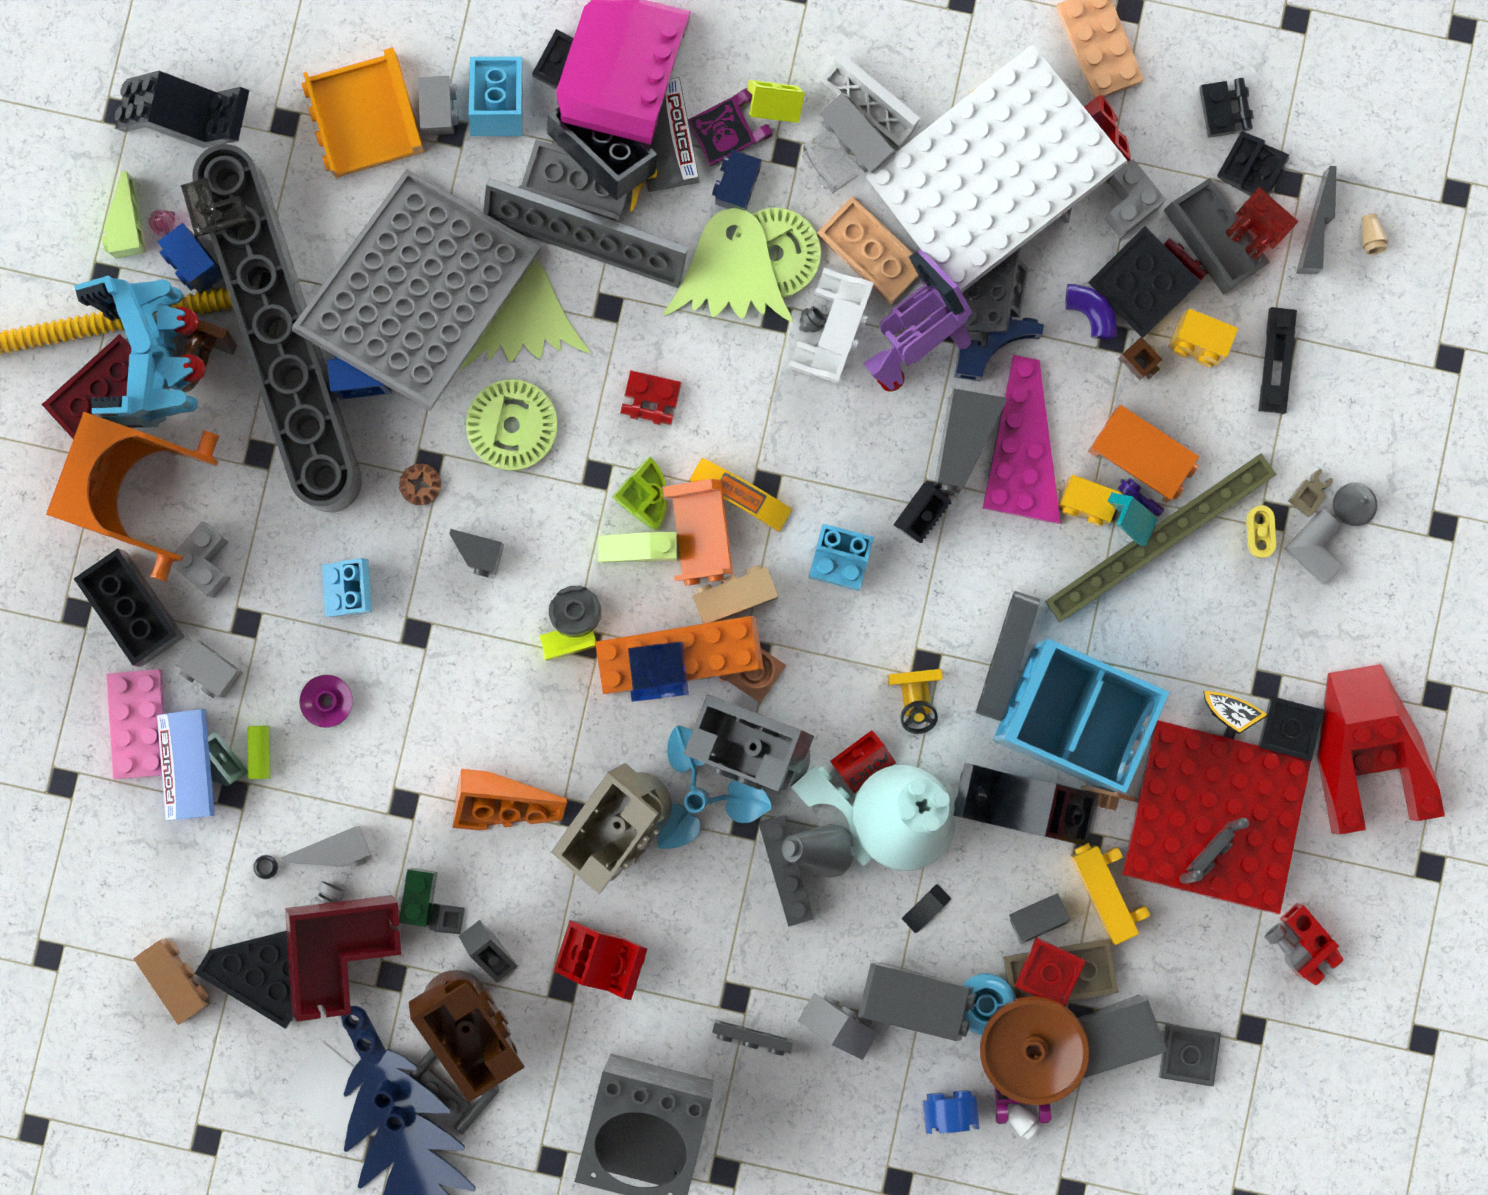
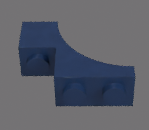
M1010 315L1007 332H988L985 346H982L980 341L971 340L968 348L958 349L954 378L980 382L988 360L996 351L1017 340L1040 339L1043 335L1044 324L1038 323V320L1034 318L1012 319Z

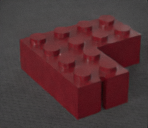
M393 895L285 908L292 1014L296 1022L320 1019L321 1013L317 1007L319 1005H322L326 1018L351 1014L347 962L401 955L400 931L396 927L399 926L398 902Z

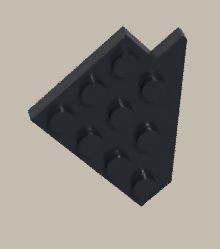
M286 931L208 950L194 973L285 1029L288 1028L294 1018L291 1004Z

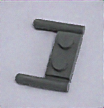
M1240 818L1226 823L1224 829L1216 834L1186 868L1188 872L1180 875V882L1188 884L1200 881L1203 875H1206L1215 866L1213 860L1218 854L1224 855L1233 845L1230 840L1235 834L1232 832L1249 826L1248 819Z
M430 1049L417 1064V1069L412 1070L410 1075L434 1092L451 1109L449 1114H437L463 1135L499 1093V1087L496 1085L485 1092L472 1107L469 1102L438 1075L428 1069L437 1058L432 1049Z

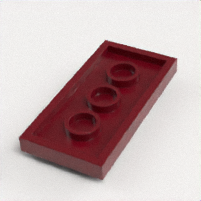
M120 334L41 404L72 439H74L83 412L92 414V397L98 399V397L116 398V396L122 398L127 396L129 354H131L132 348L128 341Z

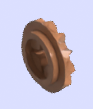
M414 464L405 468L400 477L399 490L404 499L409 503L426 505L434 501L439 495L441 479L437 471L427 464ZM423 474V482L430 486V488H420L417 492L416 486L410 480L418 481Z

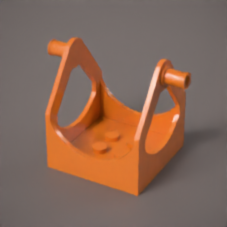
M83 412L46 515L155 552L158 558L150 577L167 582L173 562L177 560L182 562L184 557L132 539L127 534L121 524L117 507L121 483L127 472L139 460L161 451L217 466L219 461L215 460L212 455L220 436L203 430L197 450L192 451L150 434Z

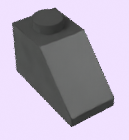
M450 529L449 534L467 566L474 569L473 574L487 578L489 573L497 574L504 548L502 542Z
M480 920L459 935L469 956L496 982H499L518 967L496 936Z

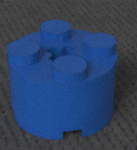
M953 1091V1097H945L944 1093L926 1094V1100H922L926 1134H932V1128H936L939 1134L970 1131L969 1125H973L975 1130L980 1129L976 1095H972L971 1091Z

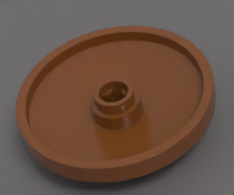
M1022 997L1004 1004L990 1017L981 1037L980 1058L986 1076L1002 1094L1020 1103L1044 1105L1063 1099L1080 1084L1088 1066L1089 1043L1081 1022L1068 1008L1048 998Z

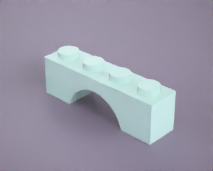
M813 766L791 788L808 807L816 804H830L842 811L847 819L849 833L853 840L854 847H851V854L862 866L866 865L872 857L860 844L861 840L856 827L853 825V807L847 801L850 796L841 786L835 788L829 782L832 776L822 766L819 769Z

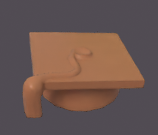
M761 648L764 670L718 677V680L720 682L727 680L761 703L786 665Z

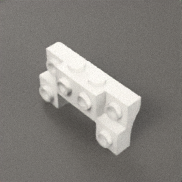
M826 268L823 269L815 296L832 301L833 305L818 347L816 348L797 341L794 354L789 363L790 369L812 377L815 375L839 383L848 355L854 356L859 341L854 338L857 330L863 331L868 316L863 315L874 284L873 282L847 276Z

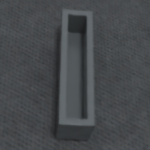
M784 815L758 822L788 927L813 920L814 917L799 866L788 862L782 854V844L785 838L790 836Z

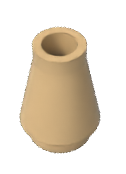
M1377 214L1363 216L1361 218L1362 249L1366 250L1368 255H1375L1386 251L1389 241L1378 221Z

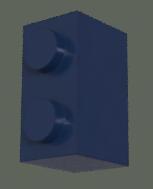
M735 150L731 151L729 157L725 156L720 171L724 172L721 181L716 180L712 195L716 196L715 205L727 209L738 208L746 211L761 169L762 159Z

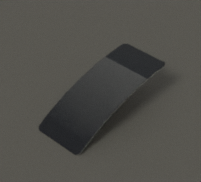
M936 884L902 917V920L914 933H917L951 898Z

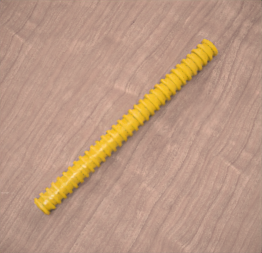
M220 287L218 291L216 289H212L211 292L205 290L203 294L196 292L195 295L189 293L187 297L183 295L179 303L169 306L172 308L187 307L195 312L196 315L197 313L205 315V312L211 314L213 310L221 312L223 308L224 310H229V307L233 308L228 290L224 287ZM99 311V314L93 312L90 316L88 314H83L82 317L77 315L74 319L67 317L66 321L59 319L58 322L52 320L50 324L43 322L42 325L37 323L34 327L27 325L26 328L19 327L18 330L11 328L10 332L3 330L0 333V355H3L5 351L7 353H12L13 350L18 352L21 348L28 350L29 347L36 348L37 345L43 347L45 343L47 345H52L53 342L59 344L61 340L68 342L71 338L74 341L77 340V337L84 339L86 335L88 337H92L93 334L99 336L101 332L108 334L109 331L115 333L117 329L120 331L125 329L121 318H114L115 320L111 321L104 317L101 311Z

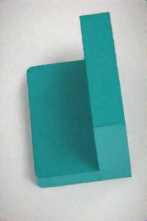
M1111 492L1107 502L1121 513L1117 526L1140 546H1146L1158 519L1134 497Z

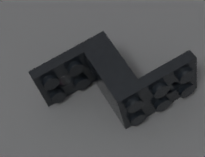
M160 70L128 78L122 84L120 90L122 100L115 112V121H117L115 129L127 132L149 128L202 148L239 141L250 90L237 87L215 92Z
M965 763L960 775V786L954 802L953 816L1084 845L1088 841L1098 794Z

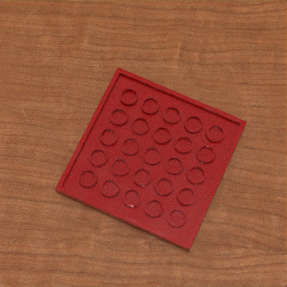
M1157 720L1152 733L1122 875L1279 915L1281 913L1311 761L1262 749L1255 744ZM1240 818H1247L1249 826L1232 832L1235 834L1230 840L1233 845L1224 855L1218 854L1213 860L1215 866L1206 875H1203L1200 881L1188 884L1180 882V875L1188 872L1186 868L1216 834L1224 829L1226 823Z

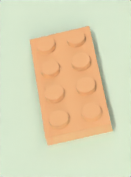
M1066 0L1057 4V10L1093 99L1100 94L1103 97L1141 84L1144 81L1112 0Z

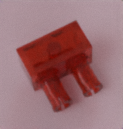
M1259 187L1235 213L1238 219L1226 230V235L1230 237L1235 231H1238L1231 240L1239 242L1249 229L1255 233L1257 237L1245 248V251L1249 255L1257 248L1251 258L1257 260L1268 247L1274 249L1299 221Z

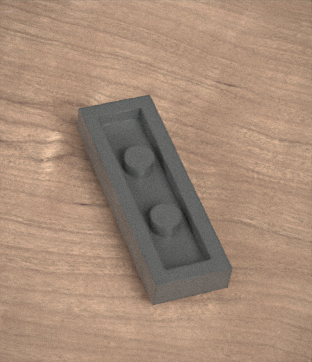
M716 1019L712 1033L717 1034L716 1038L719 1040L732 1042L734 1038L743 1041V1046L758 1049V1045L768 1047V1052L784 1056V1052L791 1053L793 1045L792 1039Z

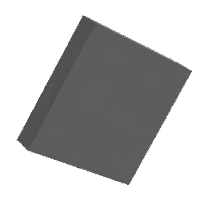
M1166 1024L1164 1044L1167 1052L1162 1054L1159 1077L1214 1087L1221 1033Z

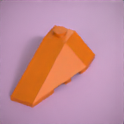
M461 769L456 791L453 828L487 830L488 825L496 824L512 827L513 822L527 821L529 824L561 821L565 812L567 798L488 771Z

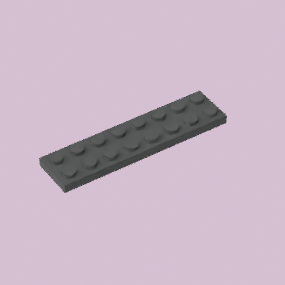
M489 178L486 184L483 213L517 233L676 288L679 287L688 246Z

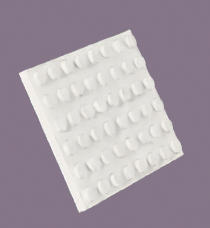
M1032 44L892 155L874 173L868 174L866 178L921 250L957 284L961 293H963L1127 165L1128 162Z

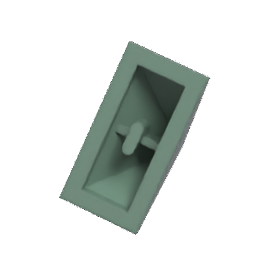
M215 731L208 736L212 781L229 786L245 776L248 770L219 734Z

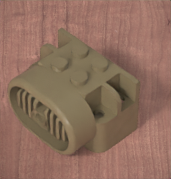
M626 763L609 771L551 853L600 894L610 881H613L620 875L622 870L626 871L633 862L636 864L646 853L645 850L658 837L660 831L667 823L671 814L672 803L666 786L657 777L644 772H636Z

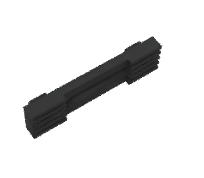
M1269 308L1258 411L1287 413L1297 310ZM1276 335L1285 337L1280 386L1271 385Z

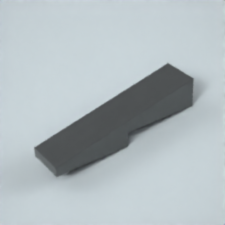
M1329 166L1323 172L1296 273L1318 274L1323 269L1324 226L1335 218L1337 166Z

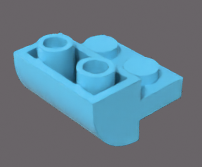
M823 524L809 578L860 591L874 537Z
M360 558L339 561L338 563L322 564L325 617L372 613L368 559Z

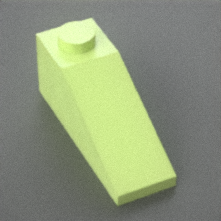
M123 171L120 174L104 226L105 236L102 237L105 251L114 258L146 253L134 179L127 171Z
M647 532L598 536L599 562L677 561V533Z

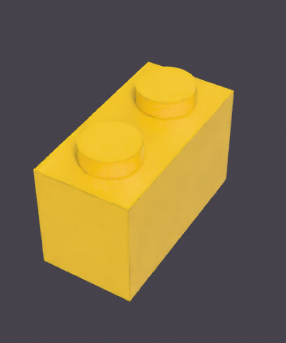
M1072 474L1068 477L1058 507L1062 508L1063 513L1068 516L1077 518L1078 515L1088 518V523L1102 527L1103 524L1108 525L1111 523L1116 510L1107 502L1111 492L1121 494V492Z

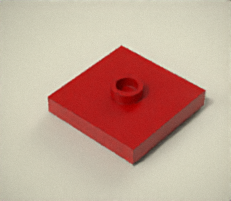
M1036 937L1014 986L1036 997L1054 1000L1066 1007L1086 960Z

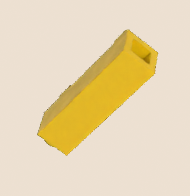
M1089 843L1075 848L1076 853L1071 855L1070 858L1110 943L1117 945L1138 935L1139 932L1134 923L1151 915L1144 905L1130 912L1125 905L1107 864L1123 858L1119 848L1114 847L1102 854L1098 846H1090Z

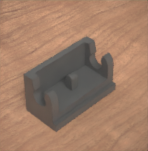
M1058 893L1009 914L1010 922L1020 944L1070 922L1068 913Z

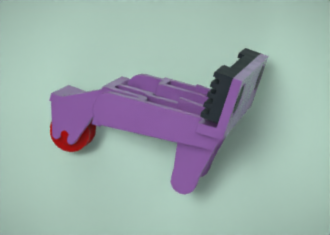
M921 249L908 258L921 278L923 286L894 307L892 313L880 323V331L888 338L892 347L888 351L884 349L863 363L872 376L877 379L881 387L888 392L898 390L904 383L905 376L900 367L902 361L907 366L918 362L948 336L953 339L960 349H966L971 344V337L965 324L969 320L968 316L972 314L969 305L957 284ZM902 328L906 329V331H904L898 337L895 338L893 336L896 333H898Z

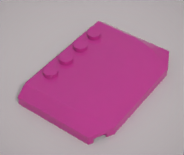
M591 0L583 8L556 90L562 122L651 144L681 41L685 36L690 20L691 11L648 0Z

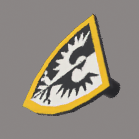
M1203 691L1205 702L1212 715L1227 726L1223 737L1234 739L1236 733H1242L1268 715L1259 708L1237 697L1220 692Z

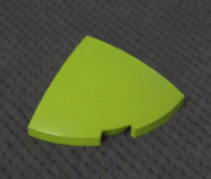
M651 456L625 480L612 495V498L639 521L655 531L664 518L668 500H663L662 487L666 486L665 478Z

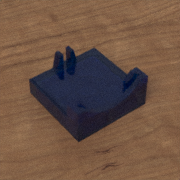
M683 642L628 648L633 691H630L631 702L689 695Z

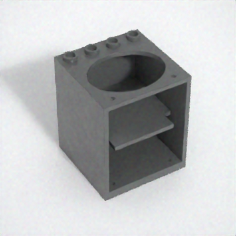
M610 1054L602 1072L574 1182L622 1195H668V1193L688 1195L712 1101L714 1080ZM608 1172L659 1186H632L619 1181ZM592 1173L596 1174L595 1178L591 1177Z

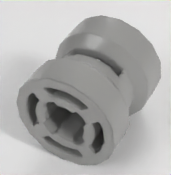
M321 881L318 886L319 893L317 897L312 899L310 905L338 902L342 900L345 891L335 885Z

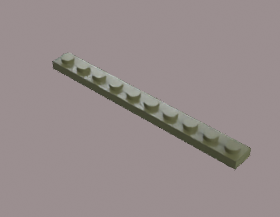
M1262 453L1257 455L1155 525L1146 546H1140L1133 540L1051 596L1045 603L1058 622L1061 623L1274 477L1276 473Z

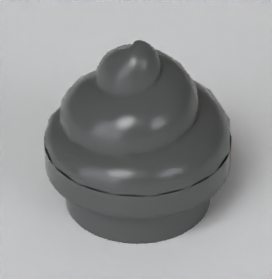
M814 306L805 308L801 312L799 330L812 333L820 331L826 322L822 312Z

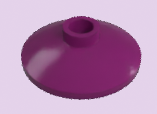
M320 675L308 681L303 687L299 704L303 716L311 724L329 728L339 725L349 716L353 705V696L349 686L342 679L333 675ZM327 696L332 698V704L328 707L324 705V699Z

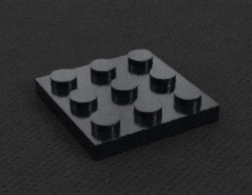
M1144 226L1088 283L1095 291L1105 297L1110 306L1143 338L1200 281Z

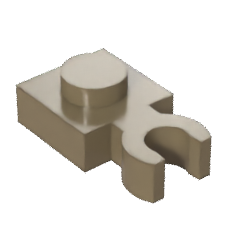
M1321 469L1312 473L1310 482L1307 479L1304 480L1288 500L1306 517L1312 516L1325 499L1326 495L1321 490L1326 489L1333 482L1332 478L1327 479L1324 483L1319 480V475L1322 473Z

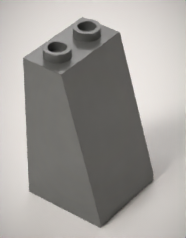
M955 388L952 391L948 401L934 481V488L943 495L954 496L955 493H960L964 488L1006 404L1007 398Z
M883 962L871 963L858 1017L953 1041H960L962 1036L966 1037L968 1034L970 1021L967 1020L968 1011L974 1008L976 994H973L974 987Z
M1139 994L1077 1017L1086 1032L1089 1043V1061L1083 1078L1167 1052L1149 1001Z

